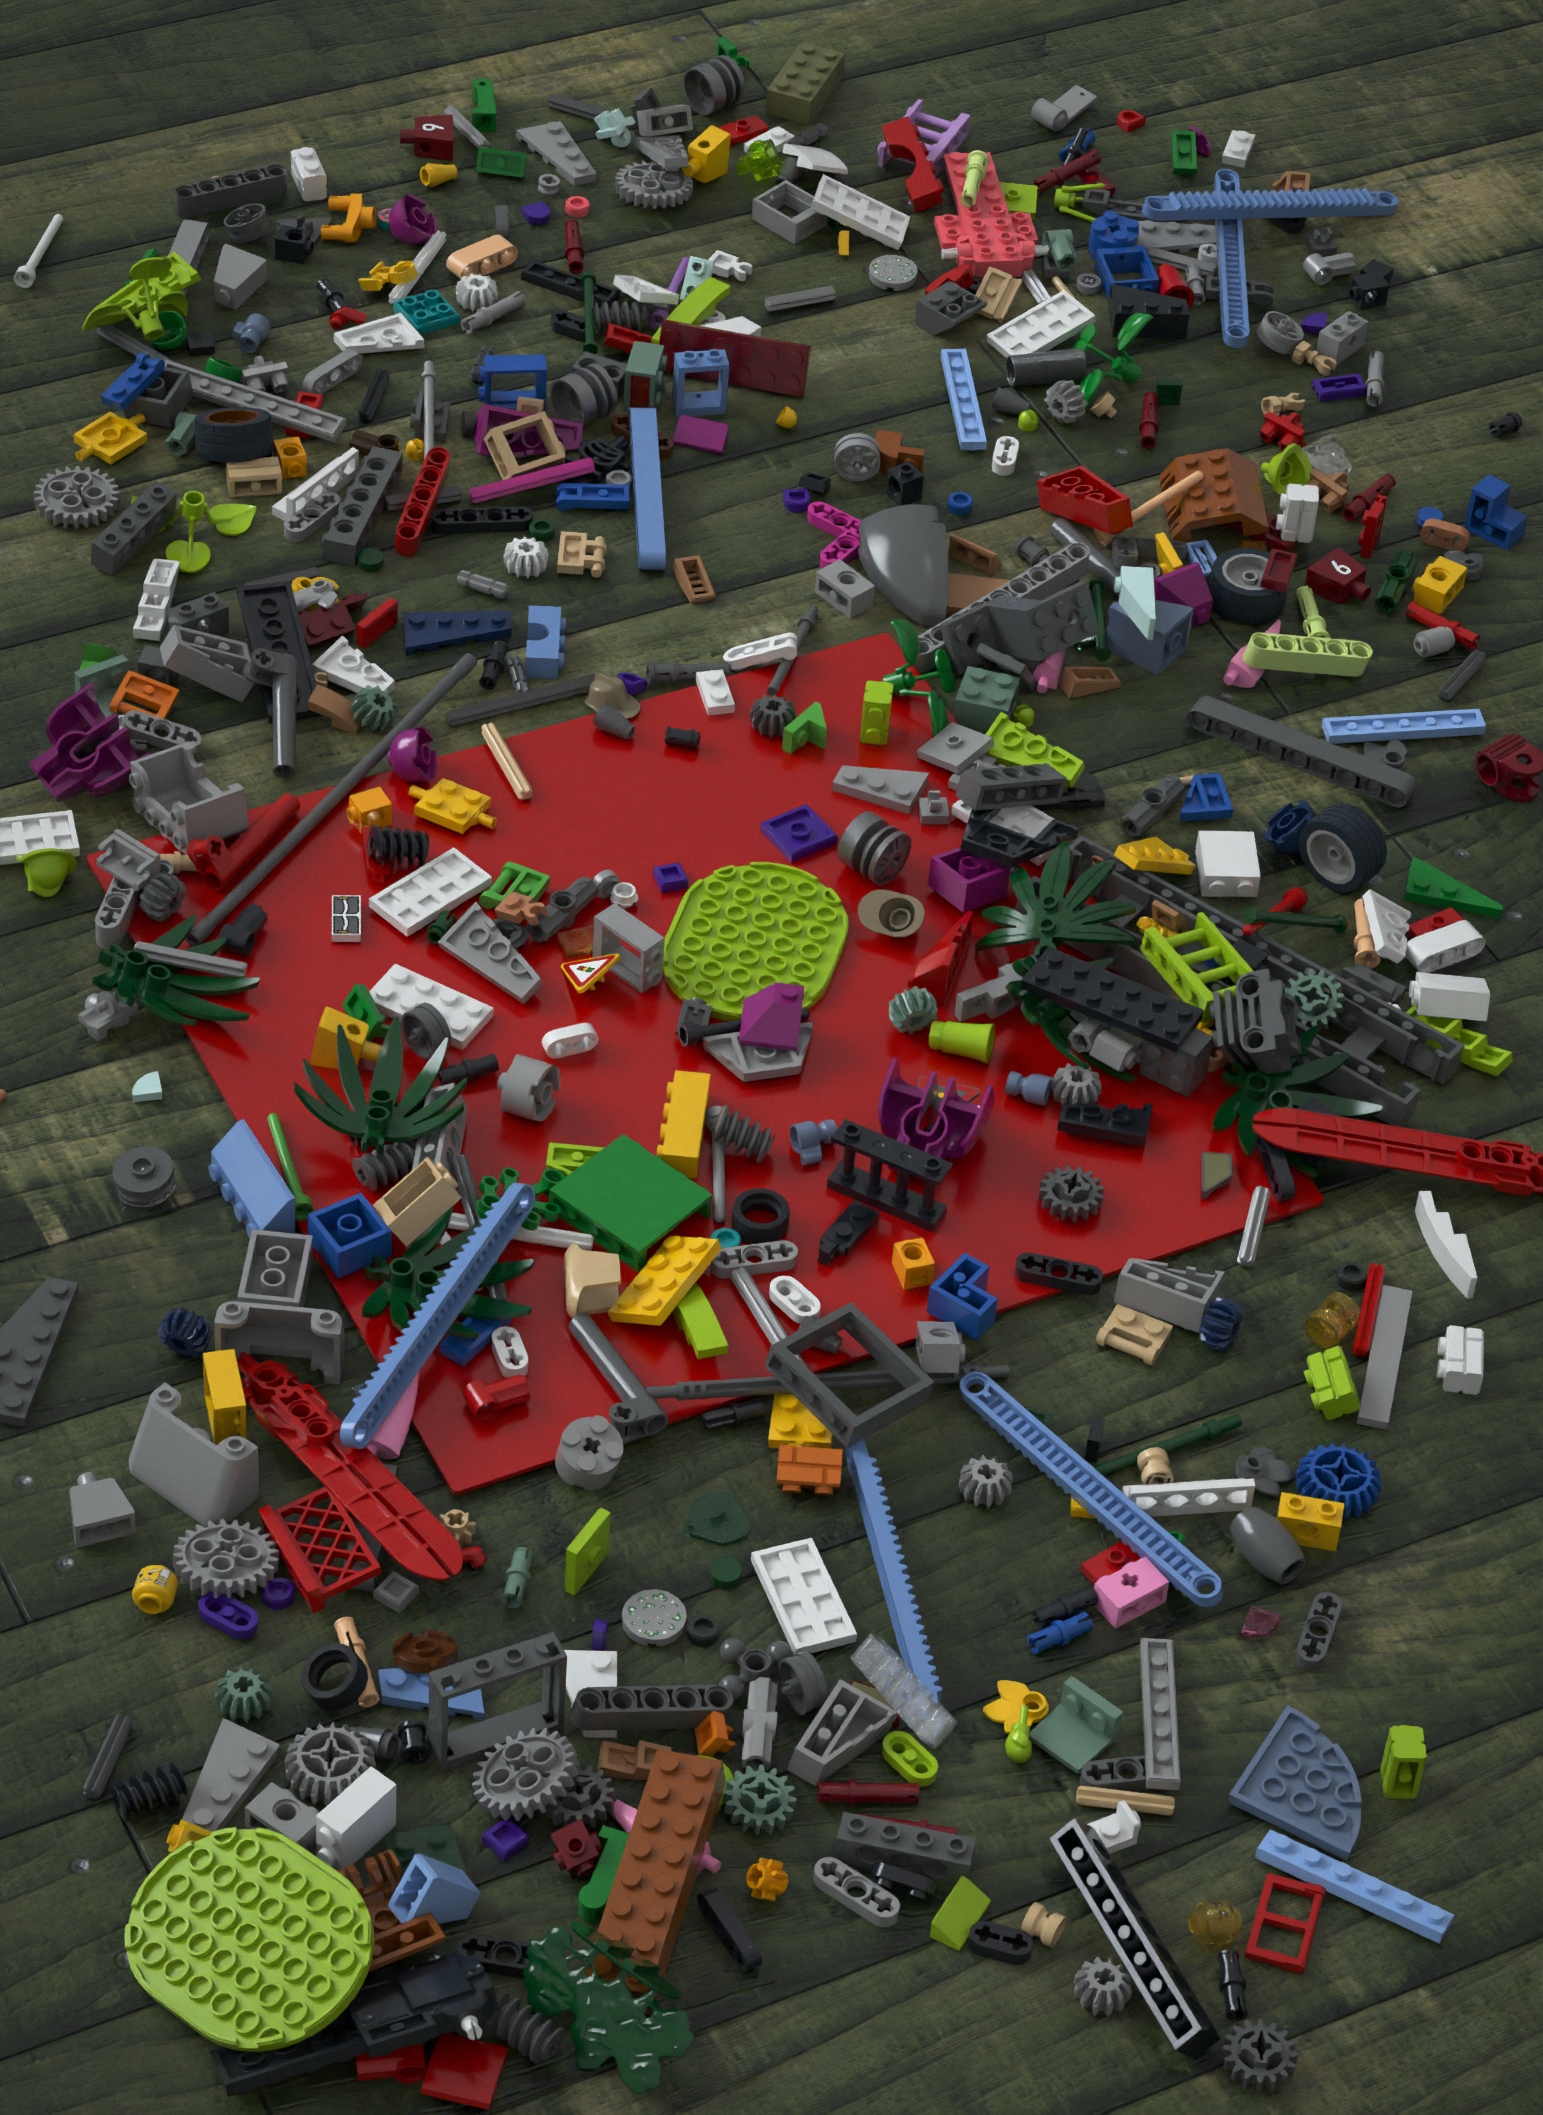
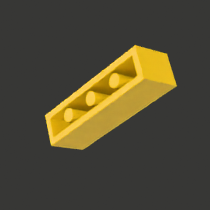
M675 1070L674 1082H668L666 1099L671 1101L664 1104L663 1120H667V1124L661 1123L660 1141H663L664 1145H658L657 1156L675 1170L685 1174L687 1178L697 1179L706 1121L705 1113L709 1101L711 1074Z

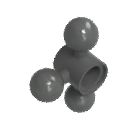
M729 1638L725 1640L720 1647L721 1658L728 1664L738 1663L741 1669L739 1676L727 1675L720 1680L719 1685L731 1691L733 1701L738 1700L743 1695L744 1689L749 1692L750 1681H755L758 1677L769 1678L772 1665L779 1667L782 1659L792 1657L790 1646L783 1641H774L767 1647L766 1652L760 1649L746 1651L744 1644L739 1639Z

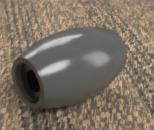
M1251 1506L1239 1513L1232 1521L1230 1532L1236 1546L1244 1558L1265 1577L1279 1584H1286L1297 1577L1305 1567L1306 1560L1298 1542L1292 1533L1273 1515L1256 1506Z

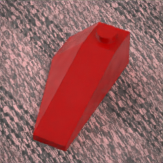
M967 911L920 959L916 971L911 970L907 987L913 988L917 986L919 989L926 988L935 997L939 1007L945 1006L970 938L974 915L972 911Z

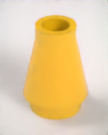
M427 163L420 169L421 182L429 187H435L451 179H456L458 175L454 164Z

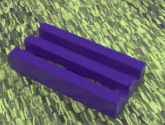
M1359 374L1312 380L1311 387L1313 390L1315 389V394L1320 402L1367 395V387Z

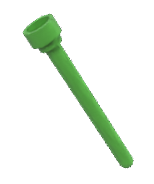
M270 1113L267 1121L288 1188L295 1197V1220H307L308 1214L314 1212L311 1198L302 1192L279 1116L276 1113Z

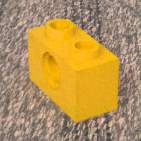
M1439 556L1433 564H1428L1422 577H1417L1412 586V591L1414 592L1413 601L1441 615L1464 588L1468 567Z
M1281 1492L1276 1519L1292 1533L1299 1545L1336 1552L1344 1503Z

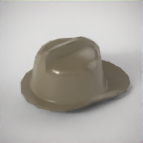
M600 672L595 675V681L589 687V695L585 698V704L597 712L602 705L613 706L626 719L633 718L639 713L640 704L628 694L625 684L620 678L608 677Z
M878 889L869 892L862 898L858 906L860 922L867 929L895 938H906L920 929L925 916L923 905L917 898L889 890Z

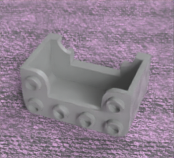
M190 741L130 762L131 774L129 775L134 792L132 805L136 813H140L151 826H154L161 832L164 838H168L178 850L185 854L188 853V844L193 839L206 840L209 836L217 835L222 840L244 833L248 829L245 789L239 783L229 785L227 790L223 792L205 777L204 764L202 762L197 764L194 760L193 753L197 752L196 746Z

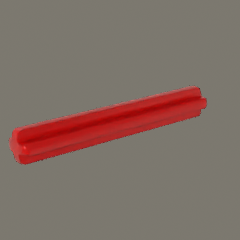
M1372 1263L1369 1266L1353 1348L1354 1355L1362 1356L1363 1358L1369 1355L1386 1269L1382 1264Z

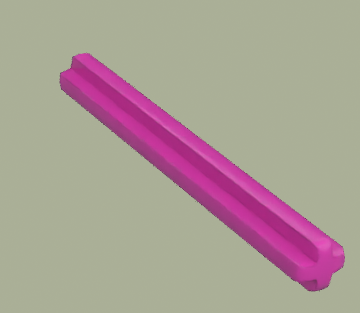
M588 457L471 488L469 495L472 503L476 504L593 473L595 466L592 458Z

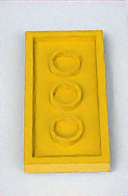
M669 1236L609 1309L608 1314L611 1321L661 1326L722 1250L719 1240L702 1237Z

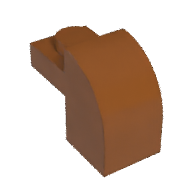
M877 430L875 440L880 447L881 462L878 472L887 476L888 469L910 462L923 473L925 449L902 446L903 433Z

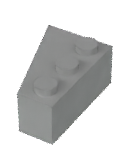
M173 625L160 646L164 667L241 703L254 685L243 675L244 666L251 661L247 643Z
M840 1679L796 1746L787 1770L817 1786L818 1781H824L887 1735L898 1711Z

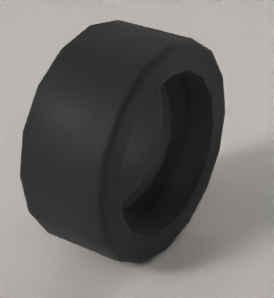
M757 1188L742 1192L735 1199L732 1207V1228L747 1243L758 1244L779 1241L786 1235L789 1227V1204L782 1195L773 1190ZM752 1210H765L776 1215L777 1219L770 1223L760 1224L748 1220L744 1217V1214Z
M332 1643L322 1646L310 1655L304 1664L301 1681L306 1693L318 1706L325 1710H339L348 1707L358 1700L365 1690L368 1672L367 1667L352 1648L345 1644ZM345 1662L350 1664L348 1677L340 1686L329 1691H320L319 1683L326 1670L338 1663Z

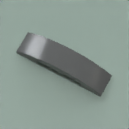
M1092 189L1085 191L1082 205L1100 216H1103L1106 211H1114L1118 215L1137 221H1171L1151 220L1142 214L1141 210L1144 203L1110 199V191Z

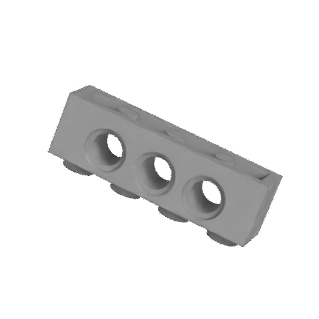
M455 1083L431 1088L425 1098L424 1107L455 1087ZM461 1094L440 1114L465 1103ZM466 1103L464 1111L449 1124L432 1134L418 1138L412 1170L428 1157L434 1164L440 1161L455 1179L451 1158L455 1155L459 1156L461 1153L468 1113Z

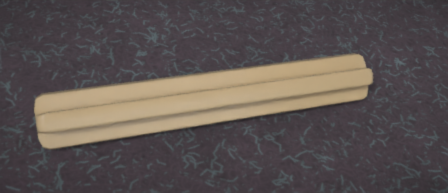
M492 722L484 724L481 733L517 797L522 801L526 798L530 799L532 797V788L496 725Z

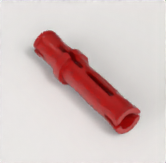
M1412 601L1407 609L1412 610L1411 612L1406 611L1405 615L1431 629L1439 626L1450 628L1454 634L1455 641L1468 647L1470 650H1474L1479 644L1475 639L1480 641V635L1462 627L1460 622H1452L1417 604L1415 601Z

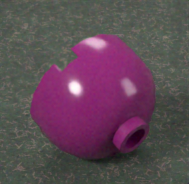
M408 194L399 199L389 213V225L392 235L397 240L409 245L422 244L437 232L435 216L432 212L428 214L424 209L426 204L414 195Z
M416 727L396 735L391 744V749L387 753V760L389 766L393 767L395 773L401 779L410 783L429 782L431 781L429 778L435 777L437 754L436 750L431 751L429 742H434L429 730L425 727Z

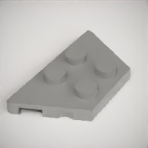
M800 1023L797 1051L739 1044L740 1032L703 1037V1047L743 1082L800 1074L812 1036L813 1023Z

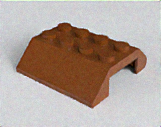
M1225 448L1176 457L1160 474L1161 492H1164L1196 471L1203 473L1201 481L1164 503L1167 524L1170 526V540L1189 543L1192 542L1191 529L1241 521L1243 536L1269 532L1256 463L1236 452Z
M391 1849L377 1854L376 1859L373 1856L365 1859V1869L372 1885L367 1888L363 1887L359 1871L355 1865L346 1866V1872L343 1869L336 1870L345 1878H348L357 1889L371 1915L374 1927V1951L368 1972L446 1941V1936L431 1912L401 1923L387 1906L401 1881V1864Z

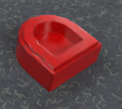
M1123 110L1118 114L1117 125L1127 133L1145 126L1146 118L1136 111Z

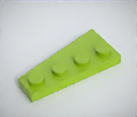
M175 251L167 256L172 263L171 269L160 277L149 278L148 280L152 302L158 300L166 292L180 291L202 280L198 272ZM143 279L133 280L98 306L108 303H119L122 309L127 308L132 314L147 308L148 303Z
M1000 712L985 734L993 737L994 746L984 754L997 758V764L1010 767L1047 763L1067 778L1065 786L1070 788L1073 787L1085 769L1082 760L1059 746L1053 747L1048 744L1046 738L1039 734L1035 736L1027 731L1026 726L1019 722H1012L1009 720L1008 715Z

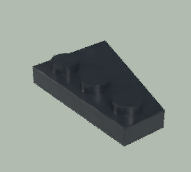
M1153 1103L1143 1104L1142 1108H1128V1104H1117L1116 1108L1103 1109L1098 1104H1062L1057 1130L1072 1135L1080 1134L1100 1140H1112L1128 1145L1145 1146Z

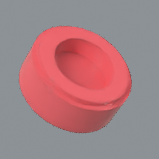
M581 196L570 197L566 200L565 211L572 217H584L589 214L590 202Z

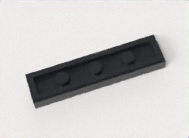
M534 260L521 272V280L584 302V285L581 283L580 276ZM596 282L594 284V306L595 302H597L601 308L602 303L607 302L610 309L612 303L620 298V291Z

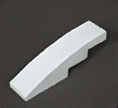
M153 559L143 584V595L138 605V617L133 627V638L160 641L168 617V609L171 606L180 561Z
M1419 1191L1415 1214L1422 1234L1434 1258L1466 1298H1473L1477 1274L1466 1234H1454L1449 1213L1436 1212L1431 1191Z

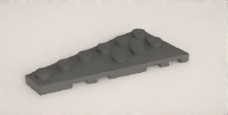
M48 1277L0 1329L1 1423L25 1427L79 1292L78 1282Z

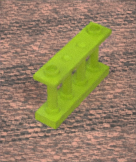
M1203 912L1197 914L1195 928L1191 931L1168 938L1162 936L1155 926L1144 931L1140 951L1183 1002L1204 1010L1201 1023L1212 1020L1210 1005L1214 1004L1213 993L1219 992L1225 1000L1224 991L1231 990L1236 997V985L1212 992L1204 984L1228 976L1236 984L1243 974L1253 972L1252 968ZM1197 940L1205 948L1183 956L1174 950V947ZM1213 958L1220 965L1218 968L1199 974L1193 972L1189 967L1190 965Z

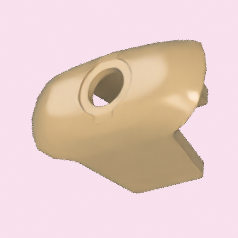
M576 1243L571 1244L564 1254L563 1261L568 1315L573 1319L581 1313L589 1315L608 1312L619 1297L618 1285L621 1282L619 1255L582 1250Z

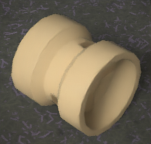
M1158 1447L1149 1448L1138 1455L1137 1463L1140 1472H1142L1141 1479L1143 1485L1173 1483L1172 1470L1168 1467V1454L1164 1449Z
M1034 1902L1023 1920L1021 1930L1027 1932L1031 1937L1040 1936L1043 1944L1053 1948L1063 1933L1067 1917L1057 1912L1050 1915L1045 1906Z

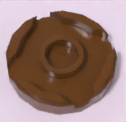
M424 1630L421 1631V1636L413 1637V1633H408L398 1638L393 1644L394 1663L399 1668L409 1672L429 1673L453 1665L458 1659V1645L455 1644V1639L440 1631Z

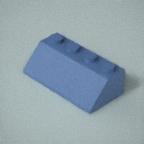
M239 1120L211 1151V1164L208 1166L209 1174L214 1182L218 1181L224 1199L232 1203L238 1221H243L246 1225L249 1238L252 1229L295 1234V1197L245 1120Z

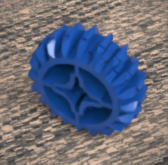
M1332 1442L1328 1448L1319 1445L1316 1451L1310 1449L1307 1456L1303 1457L1296 1474L1297 1492L1301 1493V1496L1344 1503L1343 1518L1346 1520L1350 1514L1358 1518L1361 1512L1368 1513L1371 1506H1374L1375 1502H1377L1382 1485L1380 1470L1376 1469V1461L1368 1460V1453H1358L1357 1446L1351 1450L1346 1448L1345 1443L1341 1447H1336Z

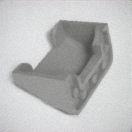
M229 1301L218 1307L214 1322L215 1351L234 1349L236 1359L244 1351L250 1355L251 1353L311 1358V1370L317 1371V1369H320L324 1374V1383L340 1385L346 1353V1336L342 1318L335 1311Z
M165 1382L153 1391L148 1400L129 1456L130 1473L201 1525L208 1527L209 1520L215 1525H219L221 1519H224L226 1524H228L259 1498L258 1447L240 1436L228 1437L218 1445L208 1440L173 1415L180 1409L182 1399L180 1393Z

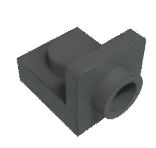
M684 999L675 1035L679 1036L678 1028L682 1023L694 1022L700 1026L708 1025L712 1006L707 1005V1002L702 999Z

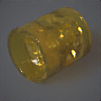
M1338 1292L1331 1293L1305 1321L1306 1334L1311 1341L1321 1348L1330 1349L1336 1347L1360 1320V1310L1349 1296Z

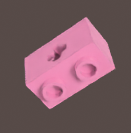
M1145 1556L1136 1562L1127 1563L1121 1570L1111 1575L1101 1577L1094 1586L1097 1597L1093 1599H1098V1604L1094 1607L1116 1629L1165 1603L1169 1581Z

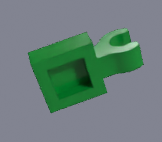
M725 36L717 38L716 57L720 55L729 56L738 66H744L746 69H749L750 60L748 57L738 55L737 47Z

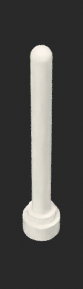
M56 214L53 217L27 264L17 269L14 281L18 286L22 288L32 286L36 279L35 269L63 222L62 215Z

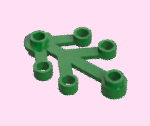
M510 1167L504 1168L499 1178V1181L504 1185V1193L512 1183H517L519 1179V1172ZM545 1169L542 1172L540 1181L531 1185L534 1189L535 1197L541 1194L549 1195V1189L563 1180L565 1175L556 1169ZM492 1176L482 1177L479 1185V1190L483 1193V1196L477 1200L475 1212L481 1219L486 1218V1211L492 1210L491 1204L499 1202L501 1199L496 1196L499 1181ZM535 1201L531 1212L521 1226L527 1230H536L541 1220L540 1215L536 1212H540L543 1219L555 1222L559 1218L561 1207L553 1202Z

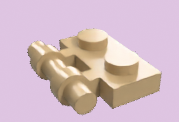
M561 531L557 573L583 575L584 568H590L593 577H600L606 563L603 558L607 553L605 539L598 536L595 540H587V533Z

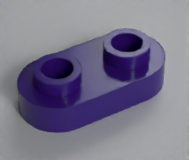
M210 1591L200 1598L198 1603L199 1616L205 1623L236 1639H247L257 1632L258 1615L253 1608L233 1597L228 1599L225 1593H221L218 1598H214V1592Z

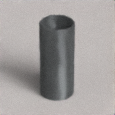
M1081 348L1009 355L1006 361V374L1011 387L1052 384L1063 380L1081 381L1087 372L1086 357Z

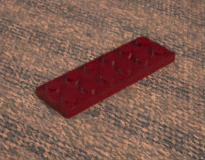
M664 319L662 321L659 345H664V356H668L667 369L663 372L673 373L675 353L725 349L729 362L728 384L798 397L804 396L811 346ZM719 371L685 373V376L719 381Z

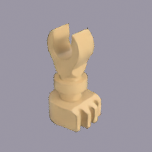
M1305 340L1295 347L1292 355L1293 362L1302 364L1307 359L1308 364L1314 365L1325 376H1329L1331 370L1335 371L1337 362L1331 357L1320 355L1316 350L1312 351L1313 345Z
M1290 393L1286 397H1264L1261 402L1262 412L1265 415L1270 411L1279 416V412H1285L1286 410L1300 411L1304 407L1305 399L1298 400L1299 393Z

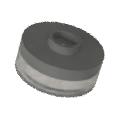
M153 1146L132 1148L124 1152L113 1166V1178L117 1194L128 1205L134 1207L155 1206L165 1201L175 1189L176 1177L172 1159L160 1148Z

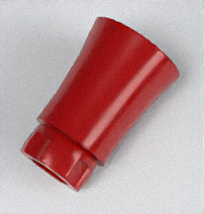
M1169 264L1160 265L1156 271L1159 278V294L1186 299L1189 310L1194 303L1193 291L1185 283L1180 272L1175 267Z

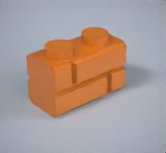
M779 1445L776 1486H783L782 1491L788 1493H801L802 1488L814 1489V1494L833 1495V1490L840 1489L843 1449Z

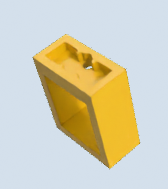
M218 1350L203 1353L204 1397L214 1444L218 1445L224 1439L232 1436H240L247 1439L246 1403L235 1350Z

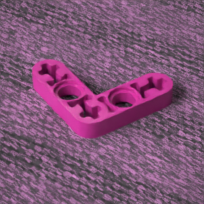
M824 502L811 503L808 506L807 521L811 525L837 537L820 553V568L822 569L839 559L848 565L859 555V523L861 520ZM835 523H842V524H845V525H844V526H838V525H835ZM843 546H848V547H851L852 549H844V548H841V547H843Z

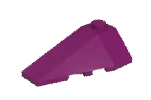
M484 404L477 411L474 439L477 454L492 457L484 441V437L490 429L534 414ZM548 417L553 422L554 432L558 441L563 444L565 451L579 450L582 441L583 424ZM536 426L505 435L515 458L548 454Z

